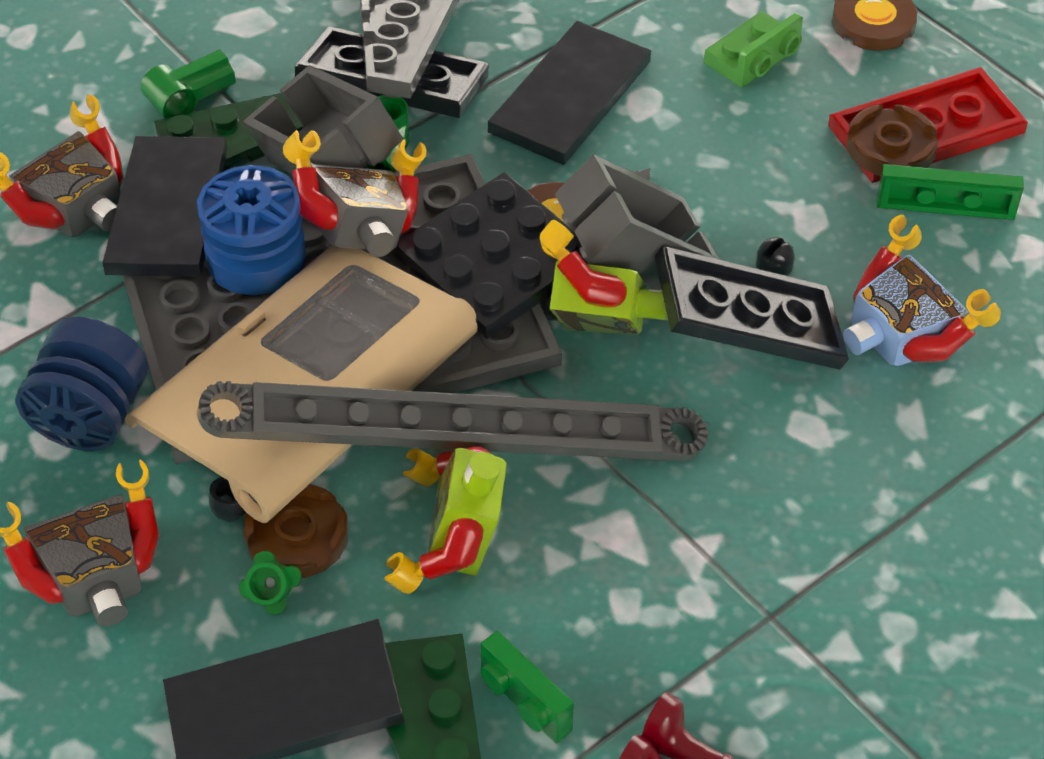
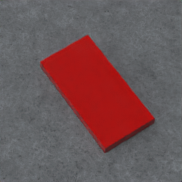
M982 67L829 115L828 121L829 128L848 151L846 145L850 122L859 112L875 105H883V109H894L895 105L912 108L924 114L937 130L938 148L935 160L932 163L1024 134L1028 125L1025 117ZM861 168L871 183L880 181L881 176Z

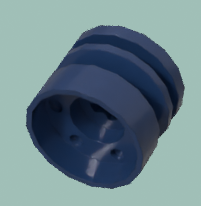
M87 317L63 318L55 323L49 331L39 350L37 362L31 365L26 379L23 380L18 389L15 403L19 414L28 425L48 440L67 448L82 451L103 450L114 444L121 425H123L130 409L129 405L134 403L149 370L147 357L137 342L119 328L101 320Z

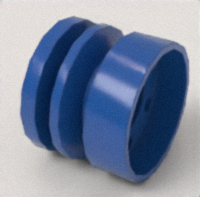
M249 165L234 167L215 175L203 186L197 199L198 215L208 272L218 285L233 293L253 296L273 293L303 269L306 261V249L300 214L299 194L295 184L287 175L270 167Z

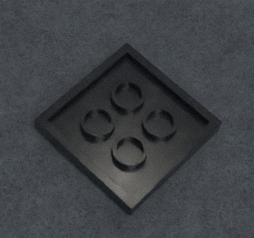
M503 172L399 240L395 251L396 256L424 282L455 298L467 301L476 313L477 331L488 339L552 295L556 261L559 260L546 254L541 247L540 234L551 220H556L573 234L574 237L565 247L570 253L577 251L582 257L580 253L582 245L575 232L507 173Z

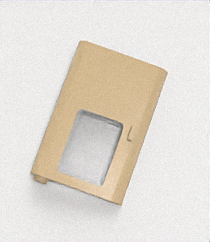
M331 245L126 415L125 423L132 429L137 425L142 426L227 479L239 505L255 520L267 523L352 445L215 437L202 428L197 418L199 400L207 386L214 385L218 381L222 383L231 381L232 383L239 384L262 382L413 391L477 332L476 313L472 306L464 299L455 298L361 249L340 248ZM226 399L216 400L210 405L211 413L215 414V418L218 416L220 421H223V419H226V422L229 419L235 420V417L240 414L238 407L232 401Z

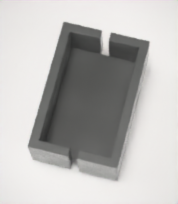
M311 65L307 66L280 89L281 94L304 127L301 131H298L301 143L311 130L315 131L320 138V148L310 157V164L364 168L368 164L374 166L386 160L392 150L404 139L377 96ZM272 96L242 122L268 161L292 174V171L297 169L296 164H293L285 157L283 146L297 128L278 99Z
M594 154L555 193L564 211L562 214L564 222L575 232L582 245L580 247L582 257L590 265L637 271L649 289L662 290L655 262V256L662 246L719 259L704 233L698 231L690 240L685 242L700 228V225L683 197Z

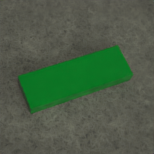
M883 164L877 193V208L1015 220L1024 190L1023 176Z

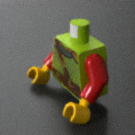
M551 220L541 232L540 241L543 251L559 260L556 261L550 310L567 330L640 334L643 318L668 320L662 290L647 289L646 284L637 271L586 264L577 251L570 253L565 249L574 236L556 220Z
M474 446L442 452L437 456V459L418 448L411 449L407 453L406 458L416 464L411 470L404 471V476L424 487H430L437 481L439 476L441 478L438 482L427 553L422 554L420 561L415 563L402 552H397L386 563L394 572L385 576L384 580L405 594L414 592L421 584L424 576L432 580L455 571L474 576L477 575L500 517L507 462L503 458L494 456L482 447Z

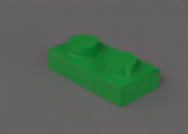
M498 630L481 642L480 674L486 685L497 695L505 694L518 707V712L524 722L535 732L542 730L556 744L573 730L574 702Z

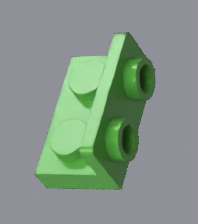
M761 11L705 49L704 63L743 88L755 78L764 76L772 66L785 57L792 56L798 50L802 41L801 28L803 17L793 13L782 22H779L764 11Z

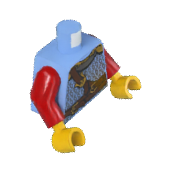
M901 214L894 217L889 224V233L893 240L888 247L881 246L865 269L853 294L855 304L851 319L853 326L844 330V343L854 355H860L874 348L890 365L900 366L912 361L943 362L976 334L974 328L978 325L991 327L997 324L1000 320L1001 310L996 303H992L987 309L980 311L991 300V296L985 289H978L968 296L966 309L910 254L903 258L899 256L903 250H911L917 247L922 239L921 230L917 224L907 236H899L907 224L905 215Z

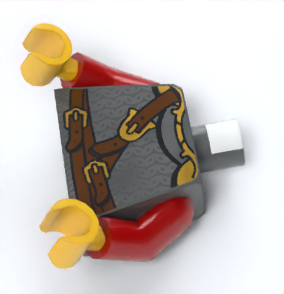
M87 94L86 104L91 110V114L85 115L80 113L74 101L70 108L71 121L78 127L85 128L88 135L84 136L80 131H77L9 175V177L7 176L10 168L9 159L0 152V190L2 191L0 197L25 225L51 230L56 229L69 237L80 235L94 224L106 232L111 231L121 193L120 186L124 182V173L120 154L106 127L100 128L96 120L100 104L95 96Z
M296 130L286 140L283 146V153L290 162L296 164L297 169H294L292 174L294 184L298 189L301 216L313 223L324 237L336 247L367 249L375 257L387 255L396 248L400 235L405 234L409 230L416 215L419 179L414 176V172L426 157L425 145L420 142L414 150L413 157H411L405 151V139L402 140L391 158L392 165L400 172V175L395 176L393 171L310 164V157L320 148V138L315 131L311 130L301 143L299 133Z
M139 459L143 475L136 483L124 481L121 463L118 464L116 469V478L119 484L128 491L130 500L125 502L123 495L119 494L24 527L26 537L23 538L17 529L21 521L20 510L15 504L11 502L6 503L9 513L13 516L14 523L7 528L0 527V537H3L7 544L3 551L24 589L49 604L61 603L69 616L76 617L93 611L96 622L101 626H112L126 618L128 609L124 599L137 595L142 590L140 574L151 567L159 541V531L152 498L146 497L144 487L149 481V471L141 459Z

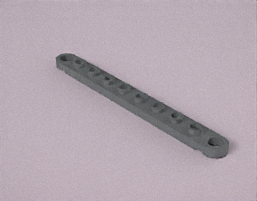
M218 381L214 385L207 386V389L201 394L197 407L198 421L206 432L215 437L230 439L451 450L475 446L482 447L491 452L687 461L694 458L703 449L709 435V431L706 429L708 427L707 423L702 421L703 417L701 414L698 416L695 414V410L691 409L689 411L687 407H682L681 409L678 407L661 408L659 405L262 382L239 384L232 383L231 381H226V383ZM226 399L232 401L238 407L240 414L235 417V420L229 419L226 422V419H223V421H220L218 416L215 418V414L211 413L210 405L216 400ZM680 424L688 428L692 434L693 443L688 445L683 443L680 445V441L675 442L676 438L671 437L672 431L669 432L671 429L670 425Z

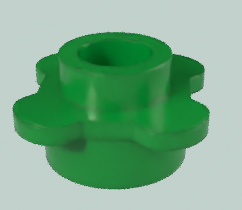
M271 551L259 552L253 559L254 566L248 570L245 578L239 584L240 594L247 600L251 599L259 605H265V609L269 614H280L287 608L286 599L292 588L300 585L302 581L301 572L296 566L287 567L278 562ZM269 577L275 581V585L272 588L266 585V580Z

